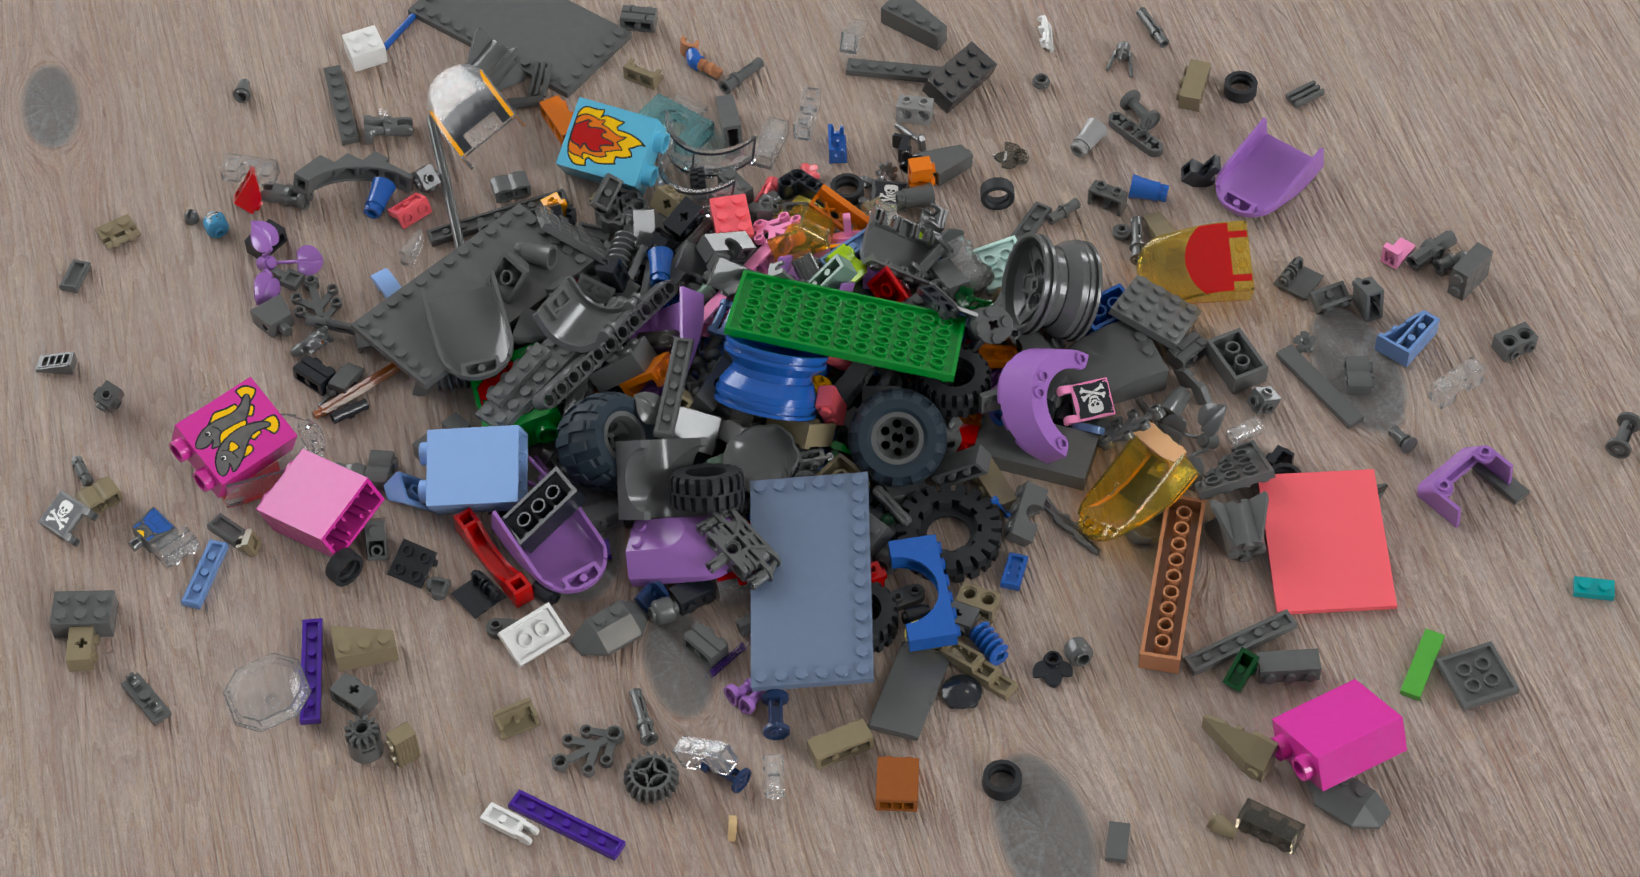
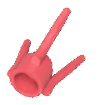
M774 176L768 177L754 201L758 202L759 197L764 195V193L768 194L773 190L776 192L778 178Z

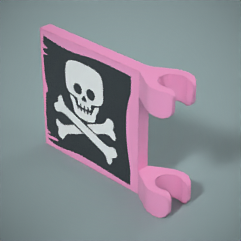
M1107 377L1060 386L1056 390L1058 396L1070 393L1072 396L1076 415L1064 417L1063 422L1065 426L1116 414Z

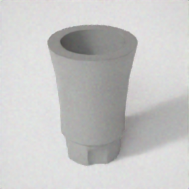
M1088 118L1084 127L1070 146L1072 153L1077 157H1084L1107 135L1106 126L1096 118Z

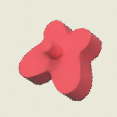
M803 163L800 166L801 170L818 180L820 178V174L817 173V164Z

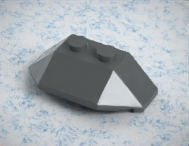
M619 600L587 618L570 641L581 656L610 655L643 636L649 615L637 602Z
M1354 777L1325 791L1319 789L1311 781L1308 783L1315 806L1350 828L1380 829L1391 815L1390 810L1378 793Z

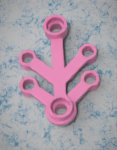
M782 212L776 219L770 221L759 219L755 221L753 231L756 235L753 239L756 245L766 242L768 248H774L778 245L776 235L790 238L795 246L801 245L806 241L803 231L800 229L786 230L787 228L801 225L803 222L801 216L794 215L790 218L788 212ZM769 232V238L765 239L764 234Z

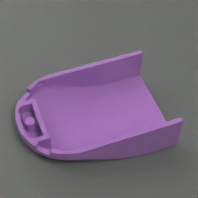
M1263 117L1218 173L1216 178L1217 197L1224 208L1235 215L1242 217L1267 215L1298 195L1313 180L1324 166V149L1320 148L1313 157L1269 135L1267 133V119Z
M681 286L680 302L660 309L629 338V341L633 338L639 339L645 336L656 354L660 355L668 351L671 354L675 337L694 339L689 364L690 368L703 328L704 294ZM649 380L639 393L651 392L662 397L664 385L659 388L654 380Z
M581 507L531 554L518 544L496 510L492 512L491 527L513 558L547 589L564 594L578 593L589 589L602 577L607 564L606 544Z

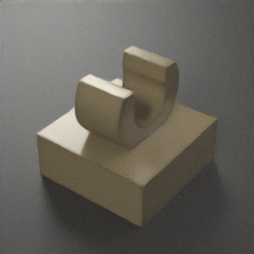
M246 529L244 535L238 538L241 544L236 545V548L240 552H246L249 557L257 556L262 540L253 529Z

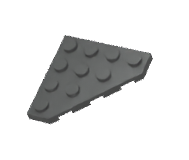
M1254 440L1235 445L1231 449L1232 453L1230 455L1225 454L1218 461V466L1211 468L1204 475L1205 479L1202 482L1198 481L1194 484L1195 491L1200 500L1210 499L1214 495L1230 493L1232 490L1247 488L1251 484L1267 482L1271 478H1275L1274 469Z

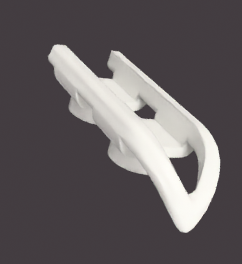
M1041 15L1036 19L1041 22V26H1038L1042 36L1039 39L1042 48L1046 47L1052 53L1054 52L1052 27L1047 17Z

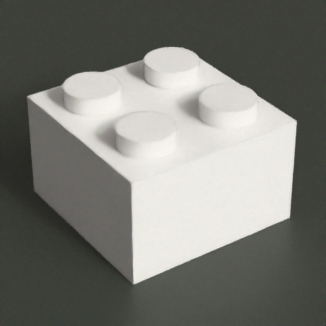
M375 25L342 35L345 52L355 72L388 62L386 48Z

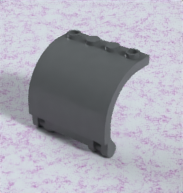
M571 275L565 278L532 317L542 332L558 346L573 352H590L602 347L636 308V305L642 301V296L635 292L622 306H603L588 298Z

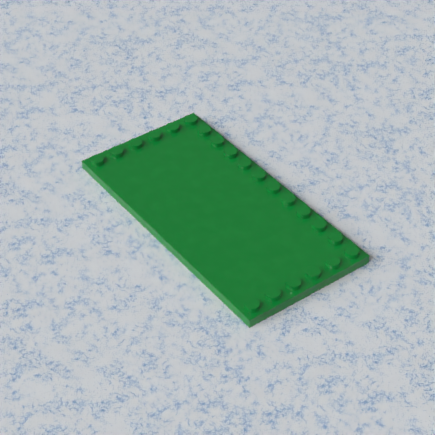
M744 270L724 328V334L734 338L740 337L939 379L943 382H953L967 316L960 315L956 319L950 317L949 320H942L934 309Z

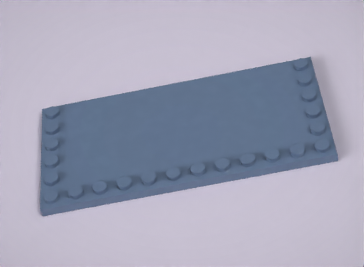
M868 472L750 481V525L781 559L780 567H776L773 574V581L769 582L767 580L755 590L751 589L752 692L771 689L874 683Z

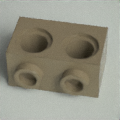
M963 582L955 601L980 608L979 620L988 621L992 624L1001 605V594L994 590H987L975 584Z

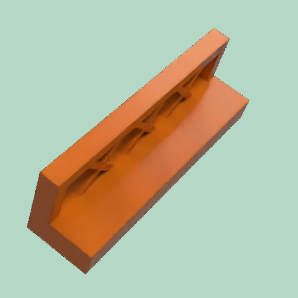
M825 184L822 185L807 206L841 232L844 231V213H850L853 229L857 231L865 229L870 219L869 216ZM817 199L824 204V208L816 206L814 204ZM830 212L837 213L839 219L831 217Z

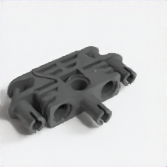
M735 509L728 510V513H708L709 517L695 526L701 536L706 534V544L717 554L716 557L705 563L710 573H715V571L726 564L742 582L747 581L748 586L752 590H755L767 580L769 582L773 581L776 567L781 565L780 557Z

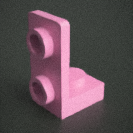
M1399 238L1394 245L1387 242L1383 246L1380 261L1397 269L1415 249V244L1403 238Z

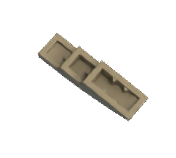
M958 641L957 645L944 646L940 649V653L966 675L975 678L981 686L1003 700L1007 701L1018 689L1017 682L1001 674V669L986 661L984 654Z

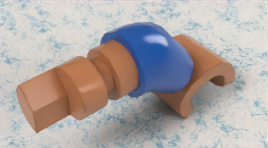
M682 36L680 53L687 58L688 66L695 71H704V73L719 79L723 69L716 67L715 63L708 62L699 53V40H695L694 44L686 42V37Z

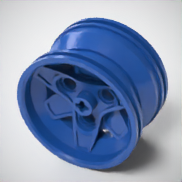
M726 335L724 349L733 359V362L720 375L719 382L716 383L715 400L730 408L766 418L786 421H811L816 418L817 409L814 406L817 392L812 378L827 368L826 361H828L829 356Z

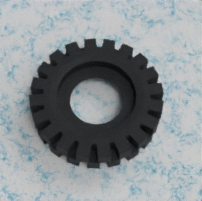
M941 483V491H937L935 485L925 487V495L918 490L911 495V501L906 499L901 505V508L911 517L912 522L905 527L896 519L895 540L926 536L929 526L935 520L943 517L957 518L968 526L970 538L964 546L953 551L942 548V553H939L940 558L945 560L946 569L943 570L944 574H948V578L953 576L955 583L964 582L965 574L971 580L978 577L980 569L986 572L991 567L992 561H996L999 549H1001L1002 520H1000V513L997 507L993 508L991 500L987 496L981 499L980 491L973 488L967 494V486L957 484L955 491H951V483ZM922 575V578L929 580L927 577Z

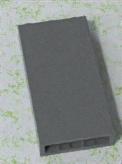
M989 412L986 413V416H982L980 422L982 427L978 432L975 446L981 444L992 455V459L1001 471L1084 491L1099 447L1097 443L1100 435L1055 424L1057 429L1068 440L1067 456L1046 464L1021 449L1015 443L1016 439L1010 430L1007 431L1004 425H996L991 420Z

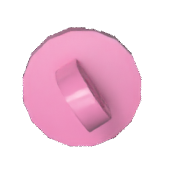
M850 213L843 214L844 231L832 234L830 236L831 244L845 242L860 232L857 230L852 231Z

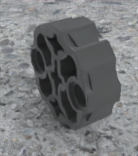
M621 187L608 213L595 208L596 225L602 228L603 233L614 235L616 232L624 230V225L621 223L623 210H648L647 200L642 198L639 191Z

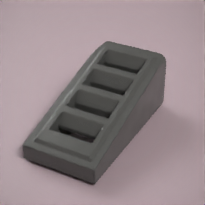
M75 352L40 355L36 372L73 374L77 363Z

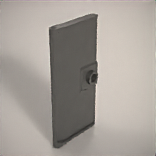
M902 642L867 725L868 728L918 741L950 661L939 650L935 649L909 652L908 642Z

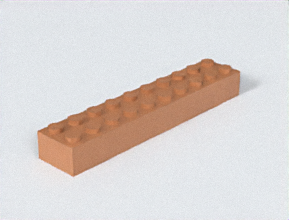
M1180 496L1164 510L1138 668L1179 674L1206 499L1200 500V498Z

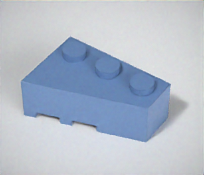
M1423 310L1406 319L1405 323L1391 327V330L1384 334H1378L1374 350L1407 368L1437 334L1440 318Z

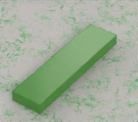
M1425 629L1400 690L1401 695L1420 700L1444 641V634Z

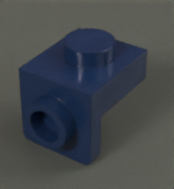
M653 581L648 582L634 600L648 613V607H651L652 601L668 597L670 594L663 583Z

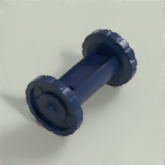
M771 689L762 694V702L768 706L769 724L763 728V736L769 740H783L790 735V727L783 722V705L789 701V695L784 690Z
M716 747L711 748L700 764V769L704 773L713 770L731 782V790L734 793H739L745 788L752 773L748 768L740 771L720 758V750Z

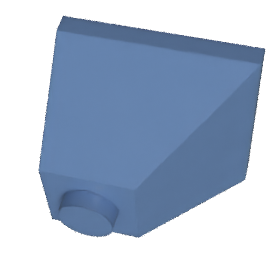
M397 471L384 484L388 500L433 512L426 507V503H421L419 500L418 484L420 480L424 479Z

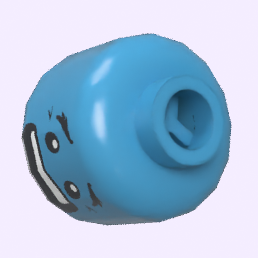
M210 212L203 219V226L208 236L212 238L223 237L229 230V224L221 212Z

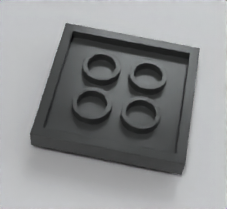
M1492 641L1436 659L1435 664L1463 711L1519 693L1518 685Z

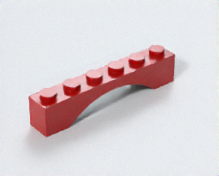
M469 507L453 516L456 532L515 607L519 608L533 600L534 596L530 582L522 572L512 567L502 556L472 509Z

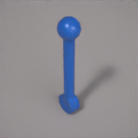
M993 496L991 498L992 504H996L1000 508L1005 518H1010V511H1006L1000 504L999 498Z

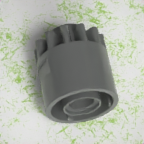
M364 715L363 719L356 716V721L349 720V726L344 727L349 754L358 763H372L378 760L384 751L379 723H375L374 717L368 720L367 715Z

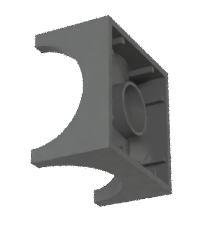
M707 437L615 441L619 520L707 516L708 512L689 513L674 509L670 504L669 475L671 472L680 467L693 465L694 458L699 449L708 445Z

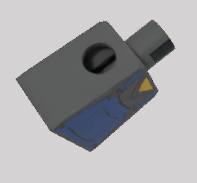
M152 507L132 526L135 538L129 541L128 544L134 552L144 546L150 553H154L179 540L176 527L155 507Z

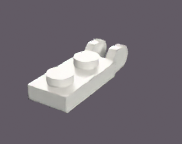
M493 802L489 804L480 817V822L528 846L533 840L522 833V829L524 828L534 836L538 835L540 831L538 827L527 822L525 818Z

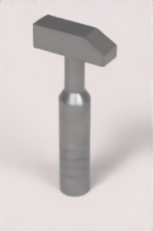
M897 122L895 124L897 130L904 135L910 136L911 140L913 139L918 143V149L921 152L926 150L923 134L916 136L915 133L901 123Z

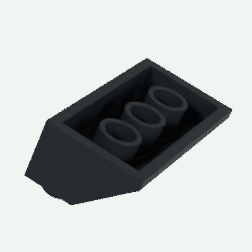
M556 466L501 519L518 544L531 554L588 499Z

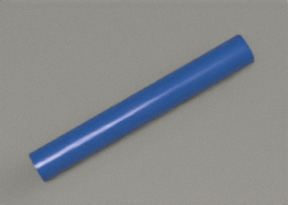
M411 13L383 43L386 50L417 18L415 14Z

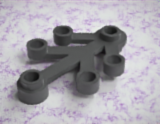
M308 275L304 279L305 289L310 291L313 302L302 298V295L298 292L291 295L292 304L301 305L294 309L297 318L306 319L307 314L313 315L306 312L305 308L315 311L319 317L328 316V319H331L334 313L342 307L341 298L334 297L339 292L336 284H329L327 286V293L320 300L317 291L319 281L314 275ZM331 302V307L324 313L323 309Z
M1154 404L1149 407V413L1137 419L1140 413L1137 408H1133L1127 412L1129 418L1125 424H1123L1120 418L1113 420L1110 423L1112 429L1109 433L1102 435L1097 444L1103 451L1110 450L1116 445V442L1131 440L1135 436L1133 432L1149 429L1151 424L1148 419L1151 418L1153 421L1159 420L1166 415V412L1162 406Z
M586 724L580 728L583 738L574 737L572 734L564 735L562 738L564 747L571 748L575 745L583 748L567 756L561 753L554 755L552 758L553 769L557 772H564L569 764L588 755L587 762L582 767V772L585 777L591 778L595 775L594 765L599 750L607 745L606 751L601 756L600 762L603 768H610L613 765L612 756L615 746L622 743L625 738L624 731L619 726L612 725L604 730ZM592 736L601 737L596 741L588 739Z

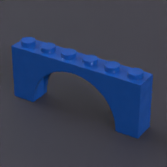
M935 534L888 541V553L892 569L903 568L921 573L933 583L938 593V599L934 608L925 617L916 622L906 624L909 652L957 645L958 636H961L959 624H955L954 620L957 619L956 609L951 607L953 595L952 591L947 589L949 578L948 574H944L943 571L946 569L945 560L940 558L939 554L942 553L941 542H937Z

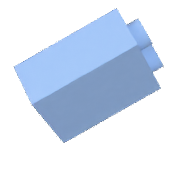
M519 425L427 430V442H421L419 445V460L421 465H427L426 480L419 481L418 496L420 502L426 503V507L436 514L460 513L469 507L473 512L510 511L528 493V433Z

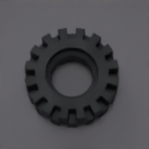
M704 167L689 168L691 193L707 192ZM707 194L692 195L693 201L707 199Z

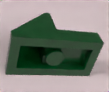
M1241 647L1222 682L1241 693L1250 676L1256 674L1260 657Z

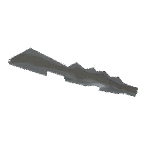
M1046 496L1041 510L1045 509L1054 517L1053 521L1064 531L1071 534L1074 540L1084 548L1091 550L1095 555H1098L1101 549L1093 542L1092 536L1088 535L1086 530L1079 526V523L1072 521L1069 514H1061L1048 496Z

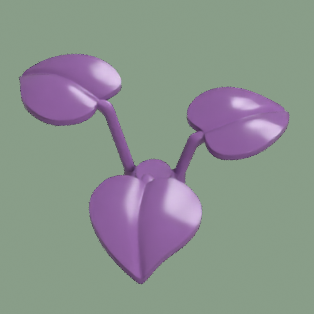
M251 221L250 237L252 246L258 252H266L256 261L257 268L263 271L256 276L254 281V298L256 305L259 306L281 292L279 280L272 278L273 274L269 270H273L277 264L298 263V272L303 273L305 276L313 275L321 269L323 256L314 246L304 245L297 251L298 260L276 261L273 256H268L273 250L272 246L279 242L276 228L265 221Z

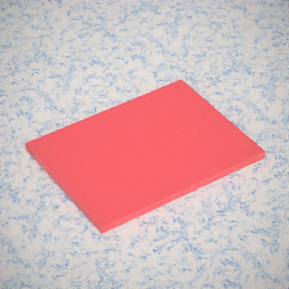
M1374 469L1275 474V478H1271L1267 482L1257 483L1259 494L1266 491L1269 497L1264 532L1276 614L1286 609L1291 615L1397 609Z

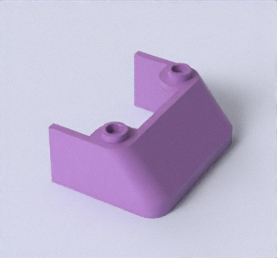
M1482 445L1462 448L1418 485L1417 494L1419 498L1456 528L1460 523L1461 508L1448 497L1453 493V483L1474 467V465L1480 462L1508 485L1511 483L1514 465L1490 446Z

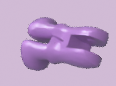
M751 677L746 679L740 687L729 684L724 688V694L729 702L735 707L738 705L739 710L747 715L754 712L756 703L762 699V694L766 692H752Z

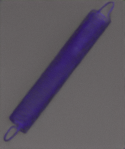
M741 642V647L738 645L728 654V658L726 655L722 659L724 661L718 662L715 668L713 667V670H709L711 671L709 673L713 676L717 675L737 655H740L746 649L743 646L745 644Z

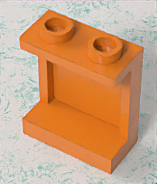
M668 351L655 356L644 373L619 384L627 396L634 397L649 380H654L659 388L662 387L665 383L671 354Z

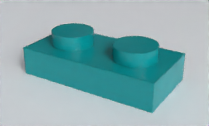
M1574 576L1573 597L1613 601L1615 597V580Z

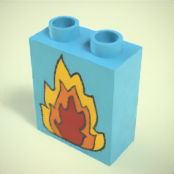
M579 97L556 164L566 174L601 183L605 174L610 173L624 181L621 187L629 190L635 189L644 196L647 186L653 187L656 183L658 167L654 165L658 153L664 154L667 151L670 134L666 133L667 129L656 118Z

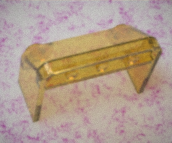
M798 204L792 210L786 212H788L790 218L794 215H800V223H792L787 226L784 234L767 239L776 262L778 257L792 255V260H795V258L798 259V257L809 252L813 255L829 248L835 224L833 219L807 205Z

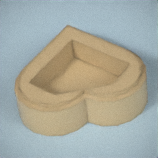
M729 815L728 841L735 842L737 817L736 815Z

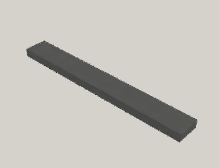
M559 189L461 219L460 224L463 237L478 233V222L496 220L519 203L535 215L538 205L540 207L543 206L541 199L555 192L558 193L561 200L565 199L568 205L569 200L564 190ZM450 223L426 230L432 247L454 241Z

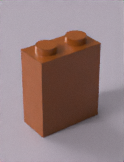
M892 756L878 757L876 810L917 812L919 758L910 756L904 758Z

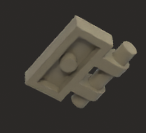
M128 214L95 228L96 234L102 243L105 244L107 250L113 247L118 248L124 242L134 241L136 237L141 235Z

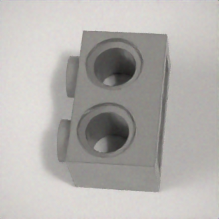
M899 94L896 105V121L931 126L934 114V98Z

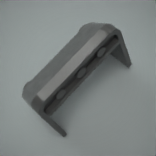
M686 240L675 268L696 277L695 281L705 284L706 281L703 279V275L708 270L707 264L696 249V244ZM718 256L707 285L721 290L720 294L730 298L731 295H736L743 271H756L734 260H726Z

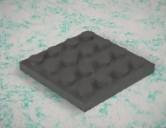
M538 205L535 214L542 230L606 265L607 262H604L602 257H607V251H605L599 236L594 233L588 234L584 232L585 229L578 224L574 226L569 223V219L562 215L558 217L553 214L554 211L546 206L542 208Z
M1137 275L1111 307L1108 314L1168 348L1175 350L1200 317L1202 310L1184 301L1179 296L1168 292L1163 287L1150 282L1147 278Z

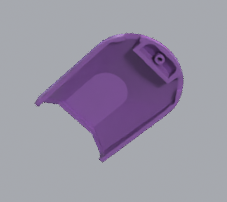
M708 516L668 517L634 521L625 551L628 579L632 586H645L648 582L659 581L663 584L707 581L727 574V570L730 568L726 564L713 574L705 566V563L716 557L717 554L706 544V534L701 536L695 526L707 519Z

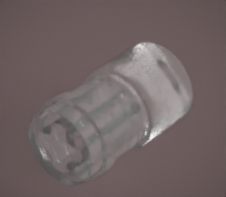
M1256 416L1248 418L1240 424L1230 427L1226 431V437L1231 445L1240 444L1247 439L1262 434V422Z

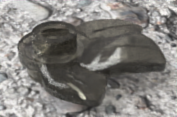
M1005 142V151L993 154L994 159L1002 163L1001 167L1004 169H1013L1029 161L1027 151L1011 142Z

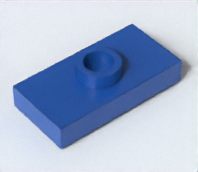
M1009 552L1000 582L1001 588L1020 591L1029 556Z

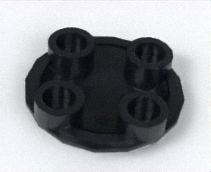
M960 674L947 679L942 686L941 693L947 707L950 709L975 708L981 699L982 688L975 678Z

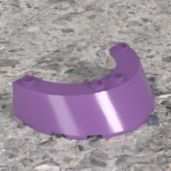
M1049 348L1024 350L1006 363L999 378L997 400L998 404H1001L1003 413L1001 418L1006 430H1010L1016 439L1015 443L1021 449L1046 464L1066 457L1068 451V440L1057 429L1048 411V387L1052 378L1059 371L1064 369L1082 370L1086 367L1089 355L1078 350Z

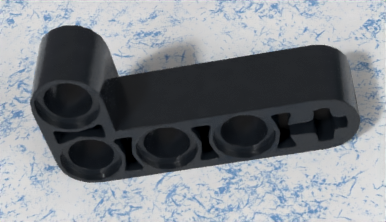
M793 169L778 179L776 192L782 200H789L796 195L812 200L823 183L801 169ZM817 199L815 203L824 208V204ZM830 212L831 217L839 219L837 213Z

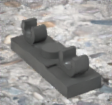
M131 672L125 676L127 680L121 683L122 688L154 726L172 715L169 708L139 673L134 674Z

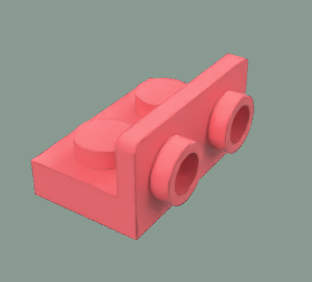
M415 192L389 208L387 212L390 217L399 221L401 228L406 229L432 213V209L427 197Z

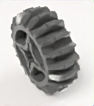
M647 751L645 756L639 753L638 759L632 758L631 763H627L626 770L623 773V782L627 793H630L632 799L637 797L639 803L645 800L646 805L649 801H653L656 805L657 800H661L664 803L665 797L671 798L672 792H676V786L679 784L677 765L672 763L671 757L666 758L664 753L658 756L656 751L653 755H650Z

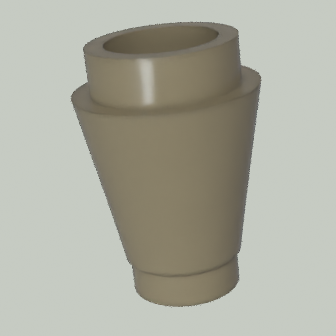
M1215 812L1206 826L1211 829L1210 832L1234 839L1239 830L1221 813L1217 814Z

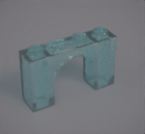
M659 93L638 112V114L656 118L662 124L665 123V120L666 122L684 124L687 128L675 140L692 151L698 152L715 135L714 122ZM674 142L675 153L688 160L693 157V153L684 150Z

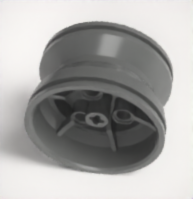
M1028 232L1022 235L1016 241L1008 256L1001 286V292L1005 294V310L1013 319L1012 326L1018 328L1020 334L1032 335L1042 328L1048 335L1058 340L1075 342L1084 337L1092 326L1101 299L1103 272L1099 252L1088 241L1066 240L1054 246L1050 238L1044 234Z

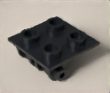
M403 539L387 574L422 589L430 569L438 565V560L436 559L438 553Z
M475 569L471 572L472 579L453 591L451 595L474 618H477L507 596L483 572Z

